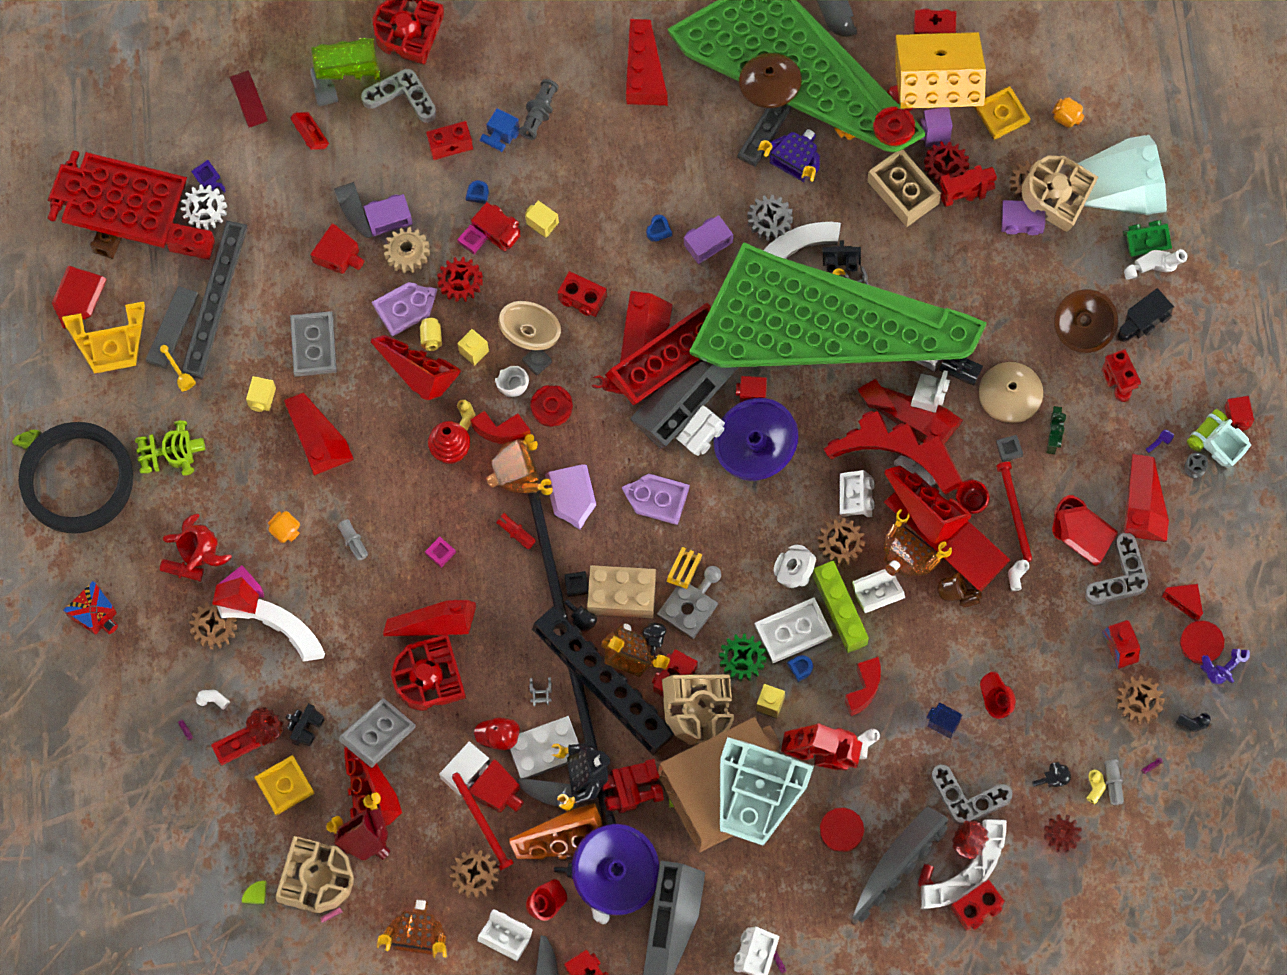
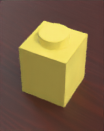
M539 200L535 205L529 206L526 210V224L545 238L559 223L558 214Z
M473 329L457 343L459 353L474 366L489 352L488 342Z
M255 376L252 377L246 398L247 404L252 410L257 412H263V410L270 411L276 390L274 381Z
M764 684L757 702L756 711L777 718L785 698V691Z

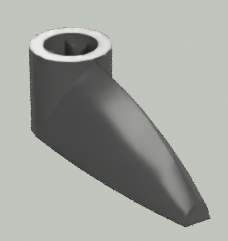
M352 182L334 188L339 205L348 221L365 237H372L355 183Z
M517 778V783L524 792L543 803L556 806L557 808L562 809L559 805L565 803L557 800L559 795L565 794L570 798L572 797L570 784ZM574 803L571 810L576 809V803Z
M541 935L536 975H558L554 951L547 937Z

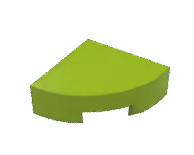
M31 429L18 434L12 443L27 450L31 443L42 433L40 430Z
M259 881L249 886L242 897V903L265 904L267 882Z

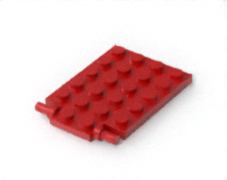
M73 150L69 160L65 164L60 165L47 199L51 202L48 220L54 222L58 212L62 210L63 205H66L62 216V223L164 248L171 223L174 221L187 183V177L88 152L85 153L80 168H77L78 165L76 163L80 153Z

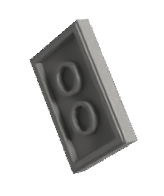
M333 312L290 315L294 376L337 373Z
M382 698L340 735L339 741L372 768L415 729L416 725L387 700Z

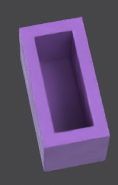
M949 107L924 110L923 119H920V126L925 131V137L920 140H924L925 147H930L934 144L940 145L941 141L944 144H948L950 141L953 125Z
M404 194L392 195L388 199L372 201L364 206L372 236L412 225L411 215Z
M1003 200L1001 232H1006L1007 234L1027 233L1029 235L1043 233L1045 227L1044 210L1042 212L1037 210L1034 213L1029 210L1024 201Z
M719 215L715 218L707 219L701 227L691 229L684 237V246L698 264L733 243V233Z

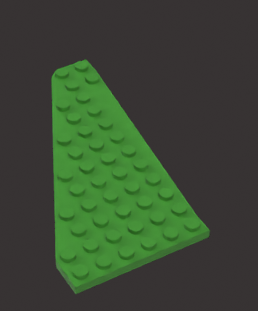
M717 0L668 28V34L686 57L739 81L744 65L758 55L778 53L789 57L799 67L802 82L798 94L787 105L884 151H901L925 137V131L915 120V133L905 144L889 146L881 143L876 138L873 131L876 115L884 108L892 106L902 110L903 108H900V104L862 68L797 0Z
M743 243L689 353L720 368L963 359L971 355L976 349L987 322L949 308H940L790 261Z

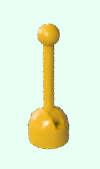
M162 345L160 347L161 353L166 355L179 375L177 380L181 392L191 389L196 384L195 380L190 374H182L169 354L168 347Z

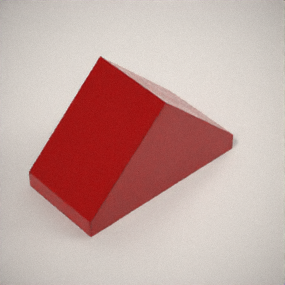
M242 577L216 585L212 605L255 614L259 594Z
M1198 584L1167 587L1162 598L1194 621L1201 619L1203 610Z

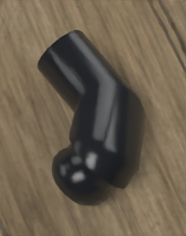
M1181 713L1176 723L1192 732L1206 729L1210 725L1211 717L1207 713H1201L1200 716L1191 719Z

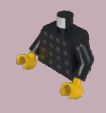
M556 743L553 744L552 748L560 750L558 754H552V756L563 759L569 754L567 762L572 797L570 798L565 794L559 795L557 800L565 802L559 805V807L568 811L572 809L574 803L578 805L596 799L601 788L609 779L607 766L610 764V758L604 751H598L596 747L585 743L572 744L568 747Z

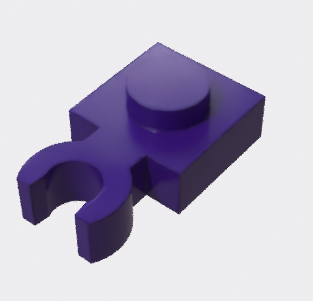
M209 160L191 171L199 184L203 185L204 189L211 185L212 191L220 188L223 193L226 192L223 184L216 182L221 177Z

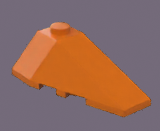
M594 803L573 809L510 838L509 842L517 859H544L545 857L566 859V857H573L582 839L591 831L602 827L603 823Z

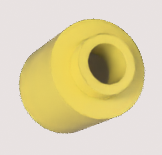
M426 318L421 321L420 325L421 347L427 351H435L442 345L441 325L435 318Z

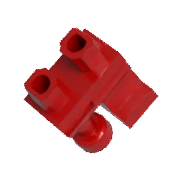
M977 165L974 169L967 170L964 175L952 179L949 174L941 176L939 185L942 189L940 193L943 205L945 207L953 205V200L965 198L968 201H973L977 197L979 200L984 199L987 191L995 189L994 181L997 180V175L994 168L982 169L981 165Z
M1126 349L1105 356V362L1101 371L1109 387L1117 385L1114 392L1115 398L1120 402H1126L1131 398L1132 390L1137 389L1138 385H1141V380Z
M654 758L646 760L644 763L611 770L608 775V782L601 788L602 791L612 789L614 796L605 798V806L607 811L618 810L619 814L634 810L639 803L651 799L655 803L664 800L660 784L652 785L648 791L639 792L638 787L655 784L659 779Z

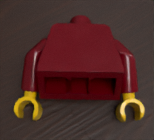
M374 792L371 797L370 795L366 796L363 801L366 807L371 808V811L366 809L344 824L340 816H335L326 825L329 832L335 833L334 844L340 847L344 853L353 855L360 860H367L373 855L384 860L390 854V849L386 846L388 831L381 810L377 808V804L381 800L377 792Z

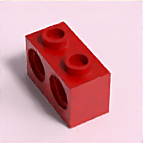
M571 271L568 272L558 290V300H560L561 304L566 307L572 306L577 308L585 316L591 315L596 317L607 298V288ZM570 289L577 290L575 294L567 293ZM588 298L596 299L593 303L586 302Z
M988 879L953 903L951 910L966 931L970 928L975 930L985 923L983 919L989 915L991 917L998 915L1003 910L1001 907L1005 901ZM990 896L993 898L994 904L986 905L983 903L982 898ZM968 908L973 909L976 916L968 918L965 916L964 910Z

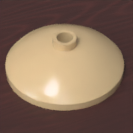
M527 301L513 302L506 305L499 315L498 323L502 333L509 341L521 348L528 350L547 349L555 345L560 337L561 326L558 319L548 309L536 303Z
M1004 362L993 366L985 373L979 386V399L984 410L994 419L1005 423H1019L1031 418L1038 411L1043 399V386L1037 374L1029 367L1016 362ZM1014 385L1016 389L1012 390L1008 386Z

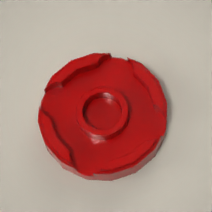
M894 106L884 108L875 117L873 131L881 143L889 146L902 145L914 135L915 120L913 115L904 108L903 110Z
M546 385L536 390L533 394L530 407L532 415L537 422L544 426L554 427L563 424L569 419L572 414L573 403L566 389L558 385Z
M1199 620L1192 622L1185 627L1180 637L1182 653L1196 664H1203V655H1208L1211 662H1214L1224 649L1225 639L1222 631L1209 621Z
M845 807L835 808L827 812L822 818L820 837L829 849L836 852H849L861 843L864 835V823L855 811Z

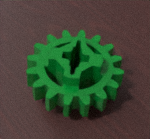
M743 633L742 638L735 634L733 641L727 638V646L721 645L723 652L719 653V658L723 659L720 661V667H725L724 674L730 672L732 680L738 676L739 682H742L743 677L751 681L752 674L758 677V669L763 671L764 665L762 663L766 662V657L762 656L766 653L765 648L760 649L761 641L755 643L753 635L750 639H746V633ZM731 651L734 657L729 662L728 654ZM755 653L757 654L756 664H754V661L751 659L752 657H754ZM739 655L742 657L746 655V660L743 658L739 660Z

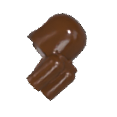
M959 572L955 573L953 577L941 579L938 583V594L944 601L960 600L959 605L964 608L980 604V599L982 598L981 590L967 589Z

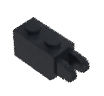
M1158 288L1128 309L1125 323L1120 327V332L1118 333L1119 340L1126 342L1134 336L1138 338L1144 334L1148 336L1156 329L1155 326L1159 323H1166L1172 317L1171 314L1174 306Z

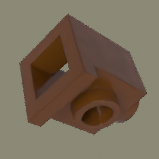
M97 232L90 246L93 253L113 259L122 238Z

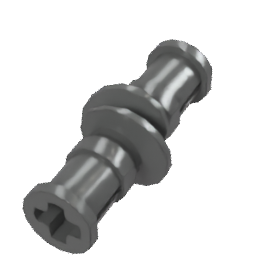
M543 79L535 100H530L526 104L528 114L524 125L519 129V134L529 140L536 139L538 127L542 121H548L549 114L553 112L550 104L554 93L558 91L559 87L552 80Z

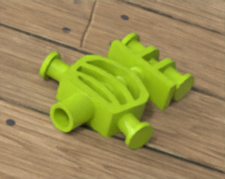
M186 421L174 422L176 431H169L165 434L162 448H156L153 434L149 435V446L146 445L147 437L136 438L135 443H138L136 453L141 455L137 458L138 463L141 464L139 472H152L149 462H153L156 472L160 471L158 456H164L171 467H182L183 471L181 473L183 476L192 474L194 468L190 464L194 462L193 453L206 450L204 438L191 440L189 432L185 431ZM177 453H182L184 458H180ZM174 454L176 460L170 459L168 455Z

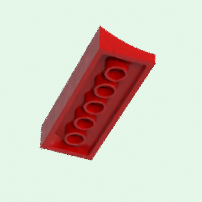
M708 302L618 363L605 374L622 391L633 406L700 360L690 355L689 351L711 309Z
M916 472L913 473L917 477L921 478ZM921 478L922 484L932 489V487L923 478ZM895 491L884 503L896 514L902 509L899 517L904 520L909 513ZM911 516L906 523L937 552H939V544L946 542V546L941 551L946 552L951 548L952 552L949 557L943 558L981 592L1011 560L969 521L948 540L935 544L929 541L918 529Z

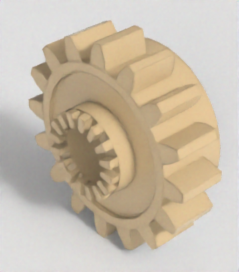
M411 227L407 229V232L400 228L399 234L393 231V238L387 237L388 244L384 245V251H386L384 255L385 259H388V265H394L395 271L400 269L403 273H406V271L414 273L415 269H422L421 265L428 262L426 256H430V250L428 249L430 246L429 241H426V236L424 234L420 236L418 229L413 233ZM405 249H411L409 252H403Z

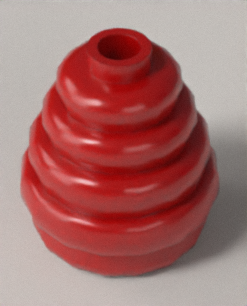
M444 421L432 429L428 438V448L431 455L440 462L454 464L461 461L468 453L470 436L467 430L459 423Z

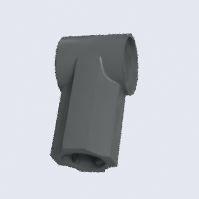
M314 65L310 72L315 87L314 92L318 107L338 102L336 90L331 82L327 65Z

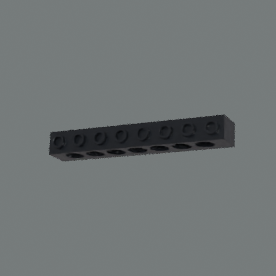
M553 606L534 622L532 630L652 756L672 739L673 731L666 724V721L660 718L656 708L651 704L648 705L642 699V694L627 683L628 681L622 673H617L612 668L613 665L610 660L602 657L591 641L587 642L582 636L581 630L575 625L572 626L567 621V616L563 611L557 610ZM561 629L564 631V635H557L554 630ZM569 645H577L580 650L572 651ZM591 660L595 666L588 667L584 661ZM606 676L610 682L604 683L599 677ZM622 692L625 698L619 699L614 693ZM630 708H637L640 714H632ZM646 723H651V724H653L654 727H655V730H653V731L648 730V729L645 727V724H646Z

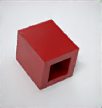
M741 376V383L736 384V396H740V403L754 398H766L767 378Z
M1249 396L1227 399L1224 407L1228 420L1231 419L1233 421L1230 425L1235 429L1239 428L1241 431L1249 429L1254 421Z

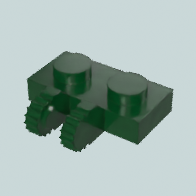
M1054 406L1052 410L1047 445L1048 454H1055L1057 447L1061 448L1065 429L1064 422L1066 420V414L1062 413V407Z

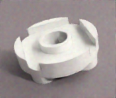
M793 545L789 547L790 550L785 554L782 552L774 565V575L777 576L778 582L787 588L807 585L816 562V557L802 545Z

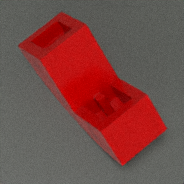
M485 411L470 420L471 426L477 434L488 441L498 444L521 442L527 434H531L529 427L518 413L497 427Z
M879 657L857 663V672L864 689L845 695V703L850 716L863 711L872 702L878 691L881 676Z

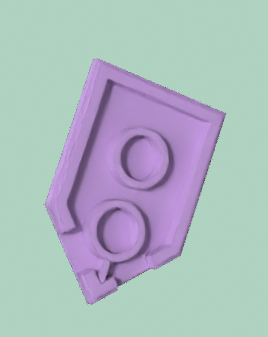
M408 282L372 301V304L393 337L430 316L437 289L418 286L415 283Z
M582 464L546 473L545 478L551 481V485L547 486L553 489L550 499L554 515L581 530L586 519L596 507L587 465Z
M648 473L641 477V479L623 486L622 490L636 514L678 525L690 485Z

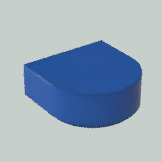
M480 180L470 183L466 200L484 204L487 202L489 196L487 184Z
M799 655L787 662V666L798 682L807 678L812 673L813 663L807 656Z

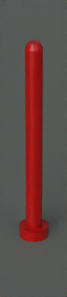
M1002 462L997 464L996 468L1002 474L1023 559L1031 562L1032 555L1010 474L1012 465L1011 462Z
M458 772L454 773L452 779L500 862L501 865L498 866L500 871L514 864L513 860H508L461 775Z

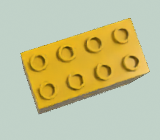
M979 32L896 35L895 74L900 108L984 106L986 67Z

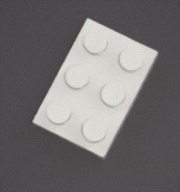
M811 598L754 623L772 664L833 637L815 598Z
M569 716L519 734L518 742L510 751L521 779H528L568 764L567 757L569 754L563 759L552 756V754H558L560 750L552 748V745L556 743L568 747L572 744H579Z

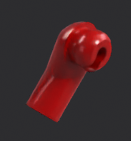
M923 865L918 879L920 889L923 885H934L931 880L934 870L933 866Z

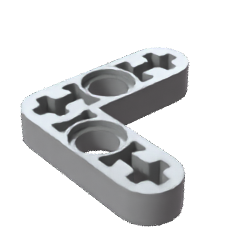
M410 69L402 70L366 88L362 92L361 98L366 108H376L405 94L422 122H432L436 117V109L414 71ZM405 77H408L409 79H411V84H412V87H411V88H410L408 82H407V81H404V78H405ZM393 85L395 90L391 93H386L384 87ZM414 92L423 94L419 100H414L411 96ZM371 95L374 97V101L368 99L367 96ZM423 104L425 105L427 111H430L429 115L423 113Z
M1120 534L1115 544L1124 576L1090 584L1085 593V598L1089 603H1106L1140 595L1146 591L1148 579L1136 539L1132 534ZM1123 539H1126V542H1131L1128 547L1129 554H1126V546L1121 545ZM1134 559L1137 561L1138 566L1135 569H1130L1126 566V561ZM1135 580H1138L1139 583H1143L1140 588H1138L1136 585L1130 586L1129 591L1127 592V586L1134 584ZM1113 584H1119L1122 586L1123 591L1120 594H1115L1111 591L1110 587ZM1104 586H1106V592L1100 593L1098 598H1095L1094 595H1090L1093 589H1095L1096 592H1102L1104 591Z
M937 765L932 771V781L953 821L958 825L964 826L1008 805L1012 799V790L1007 785L1001 784L967 800L948 766ZM938 771L947 773L945 777L947 784L950 782L953 784L947 785L942 789L941 787L944 786V782L941 778H936ZM948 790H955L958 793V798L954 801L948 800L946 797ZM998 791L1006 792V800L998 798L994 802L996 805L993 806L992 799L998 796ZM983 799L987 801L988 809L984 811L979 810L976 807L978 800ZM961 801L963 802L960 804L962 812L967 811L968 813L965 820L962 817H957L959 810L955 805Z

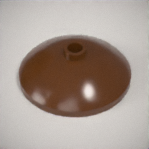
M765 53L752 58L744 65L739 76V86L743 96L750 103L762 108H776L789 103L798 94L802 82L801 72L797 64L789 57L778 53Z
M1092 289L1074 291L1067 295L1056 309L1054 316L1055 331L1060 341L1073 351L1080 353L1098 351L1108 345L1116 334L1118 328L1116 307L1106 295ZM1082 316H1087V321L1085 323H1081L1080 318Z

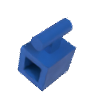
M497 108L486 124L487 132L491 136L482 134L480 141L502 152L506 145L501 143L500 140L510 144L513 138L516 139L518 137L520 129L519 119Z

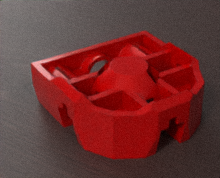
M386 0L379 4L372 19L377 45L386 54L390 55L392 51H396L403 59L425 65L444 17L443 4L429 0ZM409 1L417 3L414 13L408 11ZM380 17L383 20H387L389 24L378 21L377 18ZM396 23L397 28L394 31L392 25ZM421 25L426 26L423 39H420L422 34ZM398 37L403 41L401 46L394 44Z
M448 635L409 644L395 658L391 678L396 694L409 708L425 711L433 705L441 704L443 706L466 699ZM416 647H424L428 659H421L415 662L412 650L416 649ZM447 662L451 677L444 679V674L439 664ZM409 678V685L397 686L396 681ZM417 679L423 681V687L415 683ZM436 689L439 698L426 701L423 692Z
M818 723L785 731L781 752L803 761L813 759V756L816 755V766L832 770H848V767H858L863 743L852 732L839 727L832 729Z

